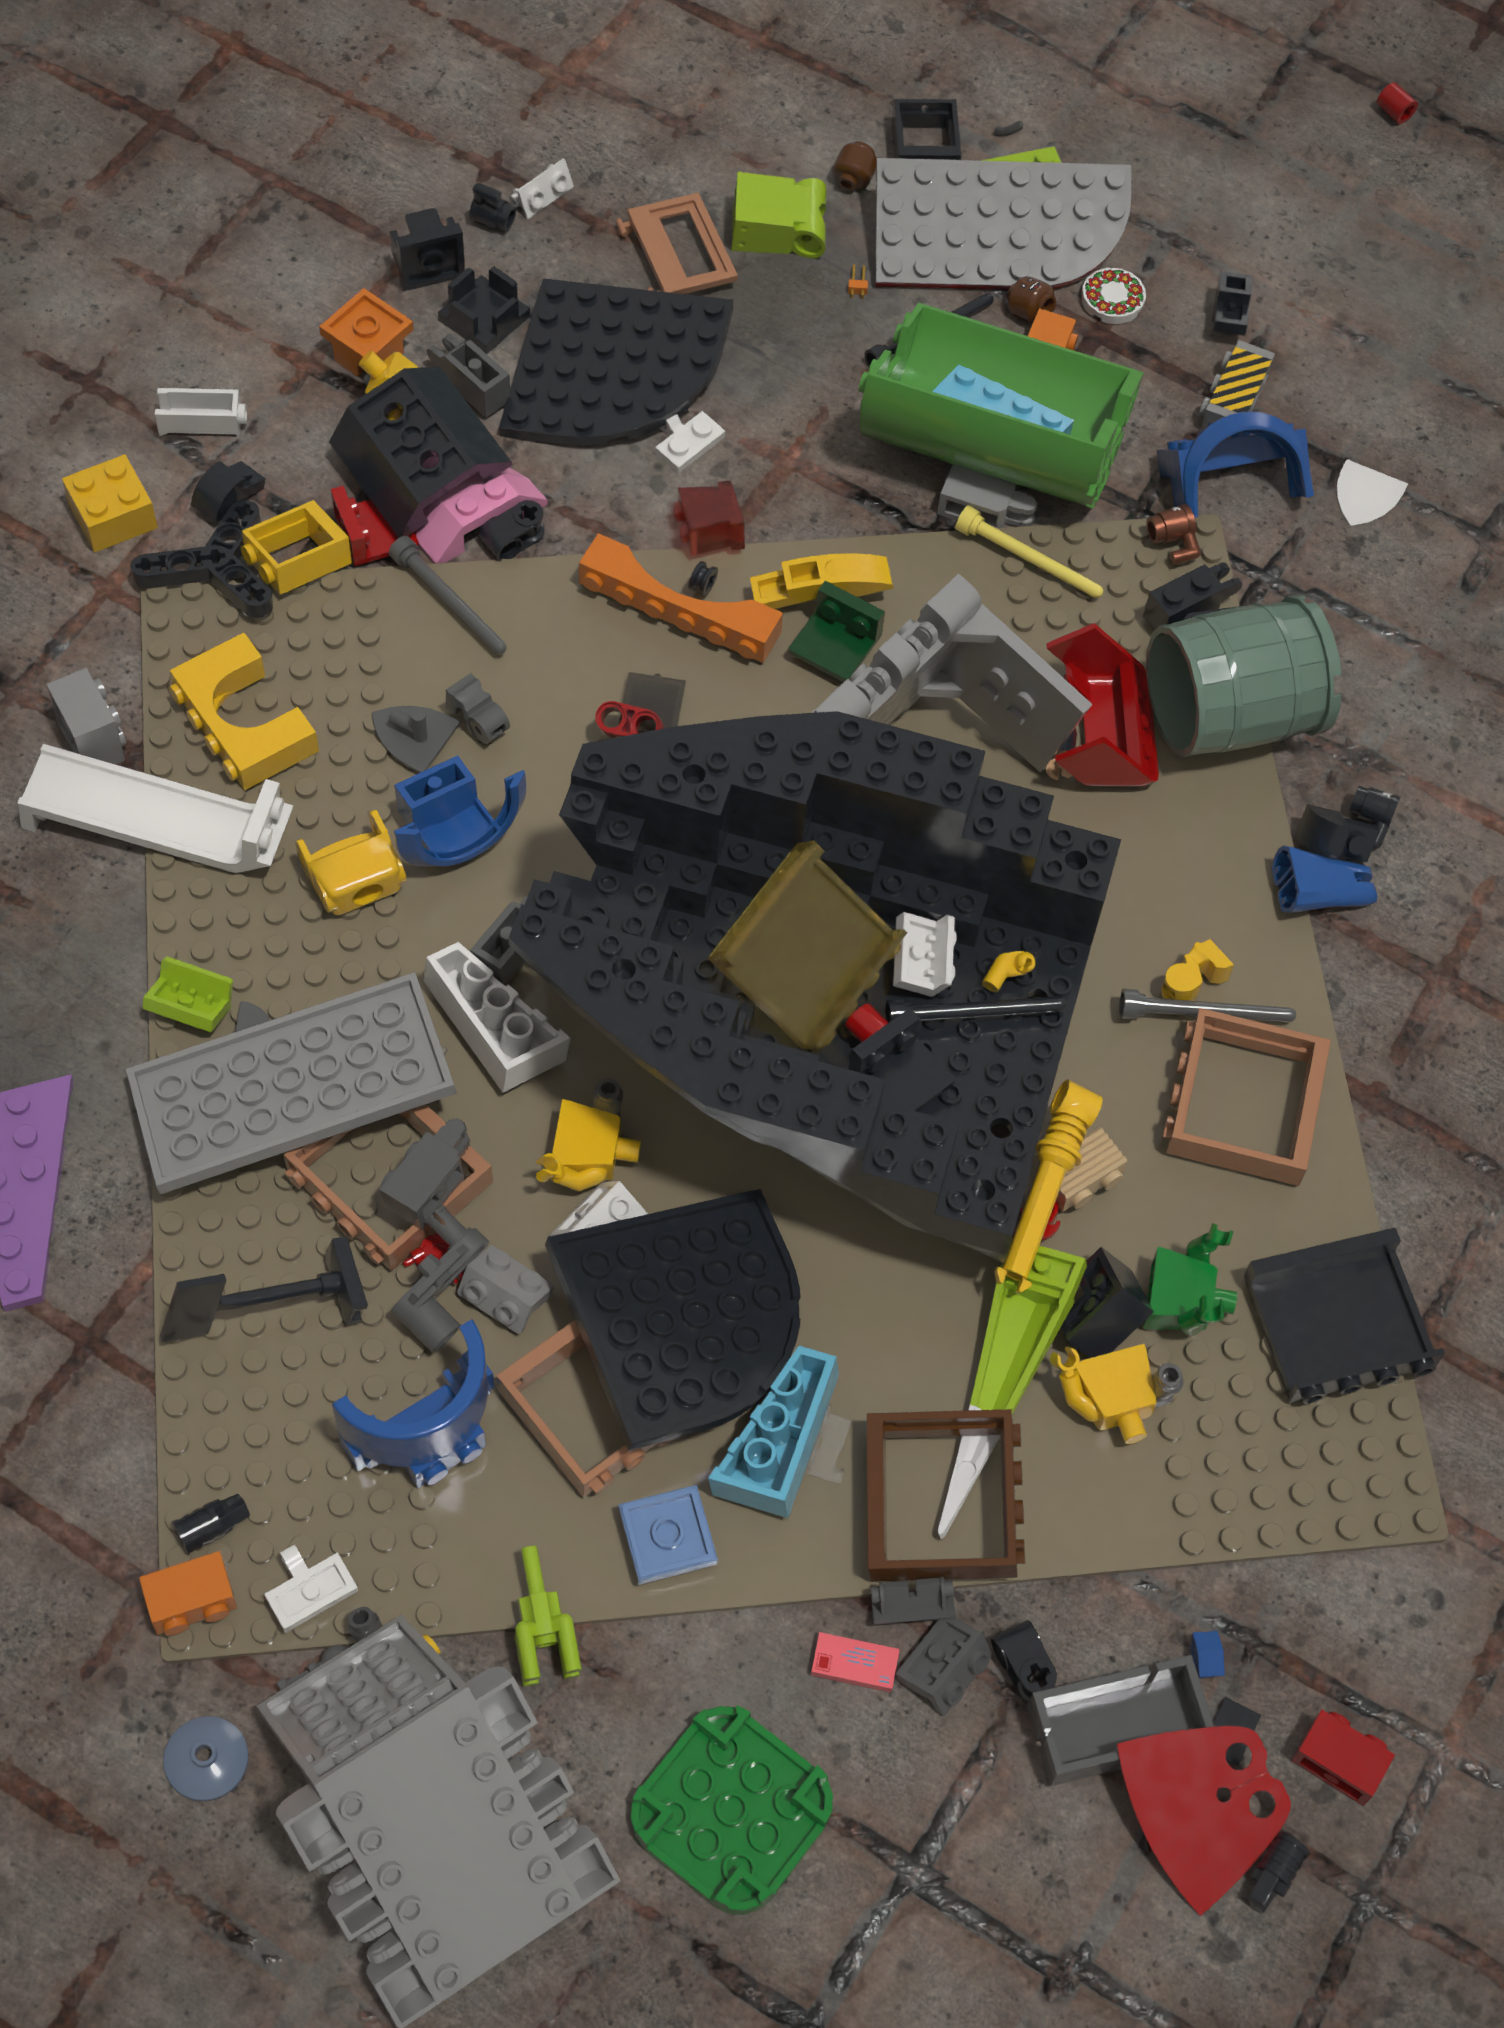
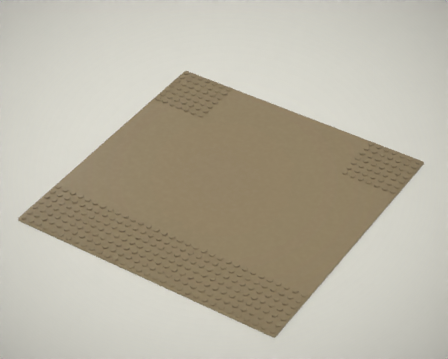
M1215 514L1194 517L1196 522L1195 536L1201 549V555L1197 559L1173 565L1170 560V552L1185 548L1183 540L1179 539L1165 544L1163 542L1154 544L1147 532V518L997 528L1099 584L1103 588V594L1099 598H1094L979 534L967 536L958 530L631 551L643 569L662 585L677 593L712 602L754 600L750 577L782 570V561L816 555L843 553L886 556L893 589L858 597L885 611L882 636L863 661L868 667L873 660L875 652L898 632L909 619L916 622L921 615L920 610L959 573L977 590L982 604L1063 678L1066 674V666L1047 650L1046 643L1095 623L1135 657L1146 670L1147 647L1151 634L1154 631L1143 617L1149 592L1204 564L1210 568L1225 562L1230 567V571L1224 579L1219 581L1223 583L1233 578L1221 521ZM584 554L501 559V561L482 560L427 564L506 643L507 649L503 654L495 653L411 567L387 566L335 570L281 595L271 584H268L267 586L272 592L273 609L271 613L262 618L249 617L243 613L211 581L140 588L144 773L242 802L256 804L265 780L245 791L237 779L231 781L224 771L221 756L219 754L214 756L210 752L204 740L206 735L201 728L198 730L194 729L186 714L188 709L184 704L178 705L169 690V686L172 685L169 670L243 632L262 656L265 677L227 697L219 707L217 714L231 725L249 728L263 725L298 707L316 731L319 752L268 778V780L280 783V798L284 799V803L293 805L271 866L233 873L145 847L148 991L159 979L161 961L166 956L233 980L231 1007L212 1033L148 1011L149 1061L235 1033L241 1001L258 1006L267 1014L270 1020L415 972L457 1094L426 1105L444 1122H448L453 1118L462 1119L467 1128L466 1132L470 1139V1146L492 1166L493 1183L454 1217L466 1229L476 1227L490 1241L484 1251L493 1245L555 1285L551 1297L530 1315L525 1330L520 1334L512 1331L459 1296L457 1291L461 1280L456 1278L458 1280L457 1284L451 1283L436 1298L460 1325L471 1319L475 1322L483 1340L486 1364L493 1373L494 1388L491 1389V1393L487 1397L484 1414L479 1422V1425L485 1432L486 1447L482 1448V1453L469 1463L463 1464L460 1462L448 1469V1474L439 1482L433 1485L426 1483L417 1489L404 1467L380 1463L373 1468L366 1466L357 1471L341 1446L332 1404L346 1395L365 1414L369 1416L374 1414L376 1419L387 1421L443 1387L442 1372L449 1369L452 1375L461 1370L456 1360L461 1358L468 1348L460 1329L443 1347L432 1353L391 1312L395 1304L424 1276L417 1268L418 1266L414 1263L409 1267H405L402 1261L396 1268L390 1271L382 1262L379 1265L372 1262L363 1250L364 1245L356 1237L353 1239L348 1238L368 1303L367 1309L359 1310L362 1317L361 1323L345 1325L337 1295L321 1297L319 1294L238 1309L217 1311L209 1334L162 1343L160 1335L177 1282L225 1274L227 1281L222 1296L242 1291L315 1279L317 1274L329 1272L325 1255L333 1238L345 1237L346 1235L340 1230L337 1225L338 1220L330 1212L324 1214L314 1205L310 1198L312 1194L304 1187L298 1189L285 1175L287 1168L284 1159L286 1152L160 1194L156 1187L151 1168L159 1570L220 1551L237 1604V1609L229 1611L230 1614L221 1620L206 1622L204 1619L189 1624V1628L182 1633L167 1636L165 1633L160 1634V1651L164 1662L180 1663L327 1649L333 1645L352 1646L356 1641L348 1630L350 1624L349 1616L353 1610L359 1607H368L372 1612L377 1613L383 1626L398 1616L403 1615L421 1636L427 1634L431 1639L515 1631L516 1625L521 1622L517 1600L529 1595L521 1548L536 1545L538 1548L545 1592H558L561 1612L569 1614L573 1619L574 1625L871 1597V1587L879 1586V1582H897L871 1581L868 1570L867 1413L969 1410L997 1282L994 1270L996 1267H1000L1002 1263L963 1245L930 1233L906 1227L847 1190L820 1176L778 1148L755 1142L705 1114L639 1065L573 1009L527 962L523 964L507 985H510L518 992V998L532 1010L536 1008L547 1017L546 1022L557 1031L561 1029L571 1039L565 1062L503 1093L423 981L426 957L457 942L470 951L510 902L516 901L520 904L530 892L534 879L549 883L553 872L556 871L591 881L596 864L561 819L559 813L570 787L571 773L582 744L611 739V737L606 736L595 720L596 711L601 704L607 701H616L635 706L636 702V707H643L644 703L645 708L647 707L651 711L654 709L656 714L659 708H650L663 706L664 709L660 708L659 713L661 712V714L658 716L663 722L664 728L756 716L811 713L836 688L841 686L844 682L789 654V646L816 611L817 599L775 609L783 613L782 633L764 663H761L754 659L744 658L738 652L722 645L712 644L706 638L697 634L682 631L676 625L665 620L652 618L644 611L635 607L620 604L614 598L605 594L588 590L584 585L579 584V562ZM700 561L706 562L708 568L712 566L718 568L715 584L706 596L701 595L699 589L692 591L688 588L691 574ZM234 578L228 581V583L231 585H239L242 584L245 580L242 578ZM1237 593L1221 601L1219 609L1240 606ZM470 673L480 680L481 688L484 692L490 693L492 701L503 709L510 722L508 730L487 744L481 742L470 733L463 716V710L453 714L446 709V689ZM921 696L902 716H897L889 725L984 750L986 752L981 776L1054 795L1048 820L1121 839L1038 1141L1046 1135V1130L1052 1118L1050 1106L1053 1097L1060 1085L1069 1079L1102 1096L1103 1101L1100 1112L1091 1127L1086 1130V1135L1098 1127H1102L1113 1143L1117 1145L1118 1150L1126 1157L1127 1164L1123 1172L1124 1178L1119 1184L1109 1190H1105L1104 1187L1098 1189L1095 1193H1092L1094 1195L1093 1198L1083 1207L1075 1209L1072 1206L1063 1212L1058 1207V1215L1052 1225L1059 1220L1061 1222L1060 1228L1054 1236L1042 1240L1040 1246L1083 1257L1086 1260L1100 1247H1103L1133 1271L1147 1297L1151 1262L1157 1247H1163L1186 1255L1188 1243L1205 1233H1209L1211 1224L1215 1223L1220 1231H1234L1230 1246L1218 1245L1217 1249L1210 1253V1264L1215 1265L1218 1269L1216 1288L1237 1291L1234 1314L1224 1313L1222 1321L1209 1323L1206 1330H1202L1196 1335H1186L1181 1330L1143 1329V1322L1113 1351L1145 1344L1151 1375L1159 1367L1168 1363L1177 1365L1182 1371L1183 1387L1181 1390L1173 1395L1172 1400L1168 1404L1155 1408L1150 1417L1142 1419L1147 1437L1133 1444H1125L1119 1426L1103 1431L1099 1430L1094 1422L1087 1421L1068 1406L1059 1379L1062 1371L1052 1366L1050 1356L1053 1352L1058 1353L1061 1363H1066L1068 1355L1065 1347L1067 1346L1077 1351L1080 1358L1079 1361L1089 1359V1357L1070 1344L1060 1328L1012 1414L1013 1424H1020L1021 1447H1014V1461H1022L1023 1486H1015V1500H1023L1024 1525H1016V1539H1024L1025 1564H1017L1018 1578L944 1580H952L953 1588L958 1589L1444 1542L1448 1537V1528L1413 1373L1399 1376L1400 1378L1397 1381L1384 1386H1378L1374 1382L1363 1385L1360 1390L1351 1394L1341 1395L1340 1391L1326 1394L1325 1398L1314 1403L1305 1404L1303 1400L1290 1403L1244 1279V1274L1253 1260L1380 1231L1309 911L1295 913L1281 911L1278 891L1282 887H1277L1274 883L1271 870L1274 856L1281 846L1294 848L1271 743L1224 753L1214 752L1182 757L1174 754L1165 743L1154 718L1159 771L1158 780L1146 786H1086L1077 781L1073 775L1070 778L1062 776L1061 769L1057 781L1047 775L1046 767L1039 772L960 698ZM417 706L430 708L459 720V726L428 769L458 755L474 776L477 797L494 820L499 815L505 801L504 779L524 770L526 776L525 800L519 813L504 835L483 853L459 864L420 867L406 862L397 851L394 837L395 830L407 825L398 813L394 785L419 774V772L396 760L385 749L375 731L372 712L389 707ZM619 712L609 713L604 721L605 726L609 728L618 726L622 720V714ZM1082 718L1076 726V747L1086 744L1084 718ZM652 720L643 721L638 728V733L656 730V726L652 724ZM377 810L402 863L407 881L401 883L400 890L395 894L342 915H335L332 912L328 913L301 866L295 841L303 839L312 855L320 849L340 840L371 833L369 812ZM1211 939L1234 964L1229 980L1220 984L1210 983L1207 977L1201 974L1203 982L1194 1001L1290 1007L1296 1011V1018L1292 1022L1253 1021L1331 1040L1307 1171L1299 1186L1166 1153L1169 1139L1162 1138L1167 1116L1174 1117L1176 1108L1169 1105L1174 1084L1180 1085L1183 1075L1176 1073L1181 1051L1187 1052L1189 1042L1183 1041L1187 1021L1194 1022L1196 1016L1145 1012L1144 1016L1138 1015L1136 1019L1121 1018L1119 1014V1001L1122 989H1138L1139 993L1146 995V998L1164 999L1161 995V987L1167 970L1174 964L1182 963L1184 956L1191 951L1196 942L1202 943ZM1032 996V997H1029V998H1041V997H1039V996ZM1203 1037L1183 1133L1289 1159L1307 1063ZM603 1079H614L624 1091L620 1106V1137L641 1140L638 1163L616 1160L613 1179L604 1180L603 1182L620 1181L648 1214L761 1189L790 1253L800 1286L799 1318H801V1323L792 1355L798 1346L837 1356L839 1377L789 1518L713 1496L708 1480L715 1467H719L728 1454L727 1450L734 1439L741 1435L749 1423L753 1411L758 1404H762L769 1392L745 1413L721 1426L672 1439L662 1447L656 1444L645 1452V1459L631 1470L622 1469L613 1476L614 1481L605 1490L598 1494L592 1491L583 1498L497 1390L496 1375L575 1320L545 1243L547 1237L598 1185L578 1192L557 1184L551 1179L547 1182H539L536 1178V1173L546 1168L543 1165L537 1164L536 1160L546 1153L553 1152L562 1099L593 1107L594 1089ZM398 1113L352 1129L308 1168L383 1241L391 1245L412 1224L385 1208L379 1189L386 1174L391 1170L395 1171L404 1160L410 1145L416 1141L419 1142L423 1136ZM996 1124L990 1128L991 1133L998 1138H1006L1011 1135L1010 1130L1004 1125ZM1036 1149L1021 1207H1024L1040 1164ZM1020 1214L1018 1215V1218H1017V1222H1016L1015 1227H1016V1226L1018 1225V1223H1019V1220H1020V1217H1021ZM1080 1284L1074 1296V1303L1084 1294ZM586 1345L520 1392L585 1474L626 1445ZM962 1436L886 1438L887 1560L1004 1558L1001 1436L946 1536L940 1539L938 1528ZM697 1485L718 1558V1565L639 1585L618 1504ZM239 1494L245 1501L250 1516L232 1527L233 1530L225 1536L214 1539L215 1541L207 1543L203 1547L187 1554L171 1522L182 1518L185 1514L192 1513L193 1510L203 1507L208 1502L216 1499L221 1501ZM295 1544L308 1569L338 1552L357 1585L358 1592L285 1633L264 1595L292 1579L281 1559L280 1552ZM899 1580L908 1582V1591L916 1590V1580Z

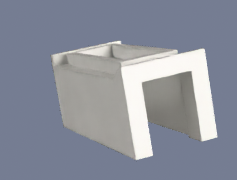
M157 389L160 409H155V418L159 436L167 433L236 434V438H240L241 424L247 423L246 404H241L239 390Z

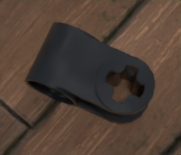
M524 500L499 516L486 521L481 526L478 535L499 561L501 559H512L521 551L543 539L545 535V528L542 523L543 509L535 501Z
M1029 1620L990 1638L998 1661L1004 1670L1007 1671L1024 1702L1028 1703L1035 1692L1054 1688L1057 1681L1056 1669L1047 1655L1035 1627ZM1034 1676L1037 1681L1044 1679V1686L1040 1687L1037 1682L1030 1684V1677Z

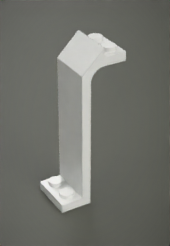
M46 744L42 745L41 755L25 792L18 800L22 829L36 832L40 820L50 819L233 873L271 866L293 809V805L284 803V799L280 798V783L265 779L256 804H250Z

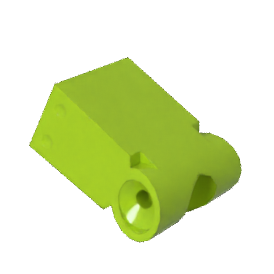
M737 172L733 200L731 251L789 254L793 251L799 256L810 259L822 256L826 250V227L823 220V215L826 211V184L817 178H808L796 183L794 178Z

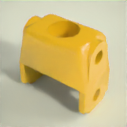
M377 810L369 812L371 833L340 840L320 849L312 855L303 839L295 841L301 866L328 913L332 912L335 915H342L395 894L400 890L401 883L407 881L402 863Z

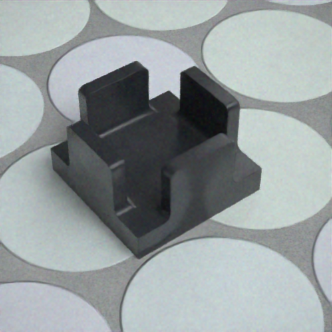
M436 208L406 214L405 222L410 234L399 237L397 230L390 231L391 251L399 271L403 292L454 280L465 270L463 231L459 223H455L453 217L446 218V226H444Z
M495 266L488 270L489 279L480 275L476 280L475 271L468 267L448 284L449 301L438 311V321L465 340H471L483 352L488 354L530 317V308L519 301L517 282Z

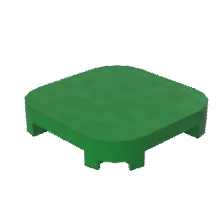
M738 1705L736 1707L719 1706L709 1710L704 1709L693 1718L692 1724L646 1782L639 1786L632 1799L631 1826L635 1839L641 1847L708 1903L727 1914L745 1915L760 1910L775 1896L824 1832L833 1810V1793L828 1781V1775L818 1764L814 1767L753 1719L750 1711Z

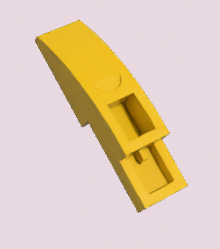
M843 553L802 557L782 561V570L750 577L754 600L773 609L817 599L818 589L824 581L856 597L893 589L887 557L873 554Z

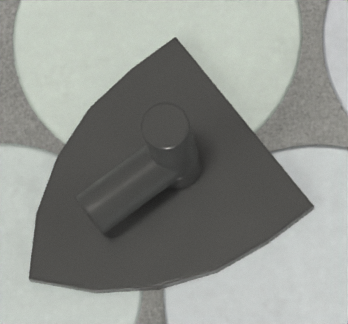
M397 706L372 712L375 731L385 749L396 760L419 773L428 769L460 724V721L425 707Z

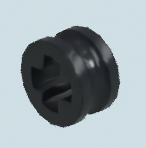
M700 561L691 574L688 588L692 591L699 589L700 594L706 596L715 584L718 568L714 566L708 568L706 562Z

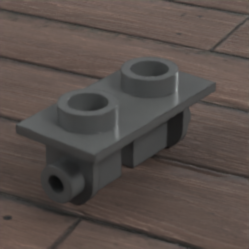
M944 1576L916 1580V1590L908 1591L907 1581L879 1582V1586L871 1587L874 1624L956 1618L953 1581L944 1580Z

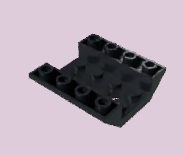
M441 367L402 369L349 405L329 440L334 451L398 538L409 536L428 523L422 509L475 473L479 475L484 483H487L513 465L512 461ZM392 410H403V414L399 419H387L388 414ZM427 458H439V462L435 467L430 469L422 467Z

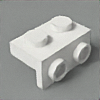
M903 912L896 917L893 986L933 997L952 984L955 976L953 948L956 943V932L954 931L955 918L953 916L945 915L938 921H933Z

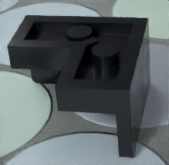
M1100 1247L1086 1260L1087 1267L1080 1282L1084 1294L1073 1304L1061 1326L1067 1341L1089 1358L1113 1352L1154 1313L1133 1271L1103 1247Z

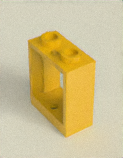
M314 500L242 530L244 546L241 547V553L248 565H253L259 571L264 583L267 585L271 584L280 595L352 563L349 537ZM308 536L318 545L316 548L279 564L269 554Z

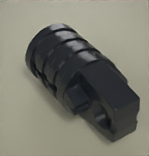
M235 1494L221 1501L216 1499L208 1502L203 1507L197 1508L192 1513L185 1514L182 1518L175 1519L171 1523L185 1552L190 1554L193 1550L215 1541L214 1539L225 1536L233 1530L232 1527L248 1518L250 1513L243 1498L239 1494Z
M1283 1832L1277 1833L1273 1839L1274 1841L1268 1848L1269 1850L1264 1854L1263 1860L1258 1863L1251 1875V1879L1257 1883L1249 1895V1904L1262 1913H1265L1276 1894L1284 1898L1292 1885L1291 1881L1295 1879L1297 1871L1301 1869L1303 1861L1307 1860L1310 1855L1309 1850L1304 1844Z

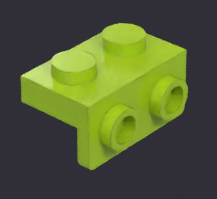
M166 956L161 961L159 979L143 997L142 1009L212 1033L231 1007L233 980Z

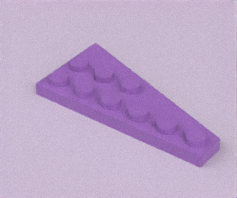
M72 1074L0 1092V1299L5 1312L44 1302L50 1260L48 1254L55 1223V1203L58 1201L65 1150V1130L69 1120V1101L74 1084Z

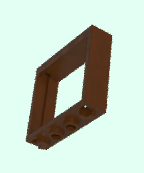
M1011 1409L867 1413L868 1570L871 1581L921 1580L943 1576L944 1579L1018 1578L1017 1564H1025L1024 1539H1016V1525H1024L1023 1500H1015V1486H1023L1022 1461H1014V1447H1021L1020 1424H1013ZM1001 1435L1004 1558L887 1560L886 1438Z

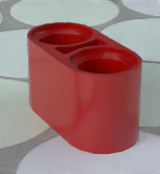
M607 701L601 704L595 715L598 727L606 736L611 738L637 734L640 724L646 720L656 722V730L664 729L663 722L655 712L616 701ZM611 712H619L622 714L620 724L614 728L605 726L606 716Z

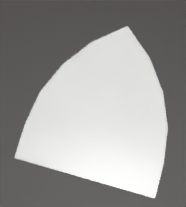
M1347 459L1337 482V498L1341 511L1350 526L1371 522L1384 516L1396 506L1403 496L1408 483Z

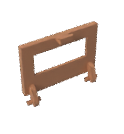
M699 192L627 209L629 218L627 222H623L621 218L616 219L619 236L625 237L635 231L660 285V292L687 294L738 281L737 272ZM689 213L716 271L686 277L660 220ZM650 287V288L647 289V290L654 291V289H653L652 287Z

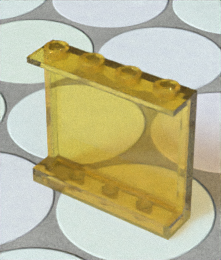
M815 841L797 843L708 957L725 976L802 1049H820L832 1041L836 1035L834 1029L842 1019L847 1018L854 1012L858 1005L856 1000L864 990L869 989L875 984L880 976L878 971L886 961L891 960L897 955L901 949L900 942L908 933L905 929L892 930L820 859L824 850Z

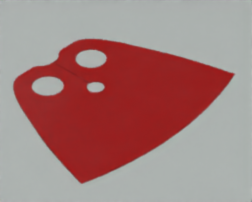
M1216 1726L1179 1730L1141 1737L1117 1744L1127 1791L1144 1835L1171 1881L1200 1916L1213 1906L1246 1873L1281 1830L1291 1810L1290 1798L1282 1782L1273 1778L1267 1770V1751L1261 1738L1255 1731L1245 1727ZM1234 1743H1243L1251 1750V1762L1245 1769L1235 1770L1226 1761V1752ZM1221 1787H1226L1231 1792V1797L1227 1802H1220L1217 1799L1216 1794ZM1261 1790L1269 1792L1275 1801L1273 1813L1265 1818H1258L1253 1815L1249 1807L1251 1796Z

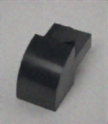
M1220 271L1213 308V331L1222 332L1227 335H1246L1249 303L1252 295V275Z
M219 461L211 466L199 480L192 495L191 506L216 523L223 519L233 503L263 490L266 478L242 461L229 467Z
M1307 804L1295 837L1302 845L1325 857L1339 860L1341 856L1367 863L1380 830L1376 825L1344 818L1338 811Z

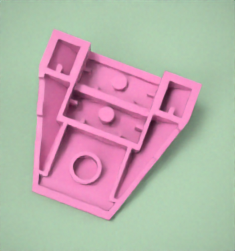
M427 458L422 467L426 469L435 467L439 462V458ZM510 467L487 483H484L479 475L475 473L422 509L428 523L415 531L419 548L433 564L446 563L465 552L464 535L483 525L490 518L504 513L524 500L535 501L541 507L548 505V500L527 477Z

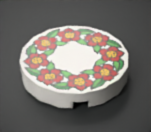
M1104 268L1095 271L1087 277L1081 293L1082 305L1092 317L1094 315L1100 317L1101 322L1123 324L1134 320L1138 313L1142 311L1146 300L1145 287L1141 280L1131 272L1120 268Z

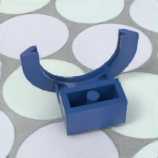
M458 755L395 784L398 813L407 824L394 831L396 848L400 856L406 862L415 866L438 867L459 864L486 851L508 830L524 803L526 796L525 771H519L504 779L505 801L495 820L478 799L476 780Z

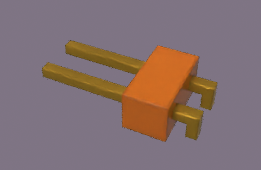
M853 265L852 279H849L848 294H851V298H854V294H860L861 299H864V295H867L868 281L865 280V265H863L862 280H855V265Z

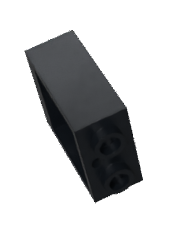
M894 99L892 133L895 158L961 160L956 99ZM903 128H946L948 146H904Z

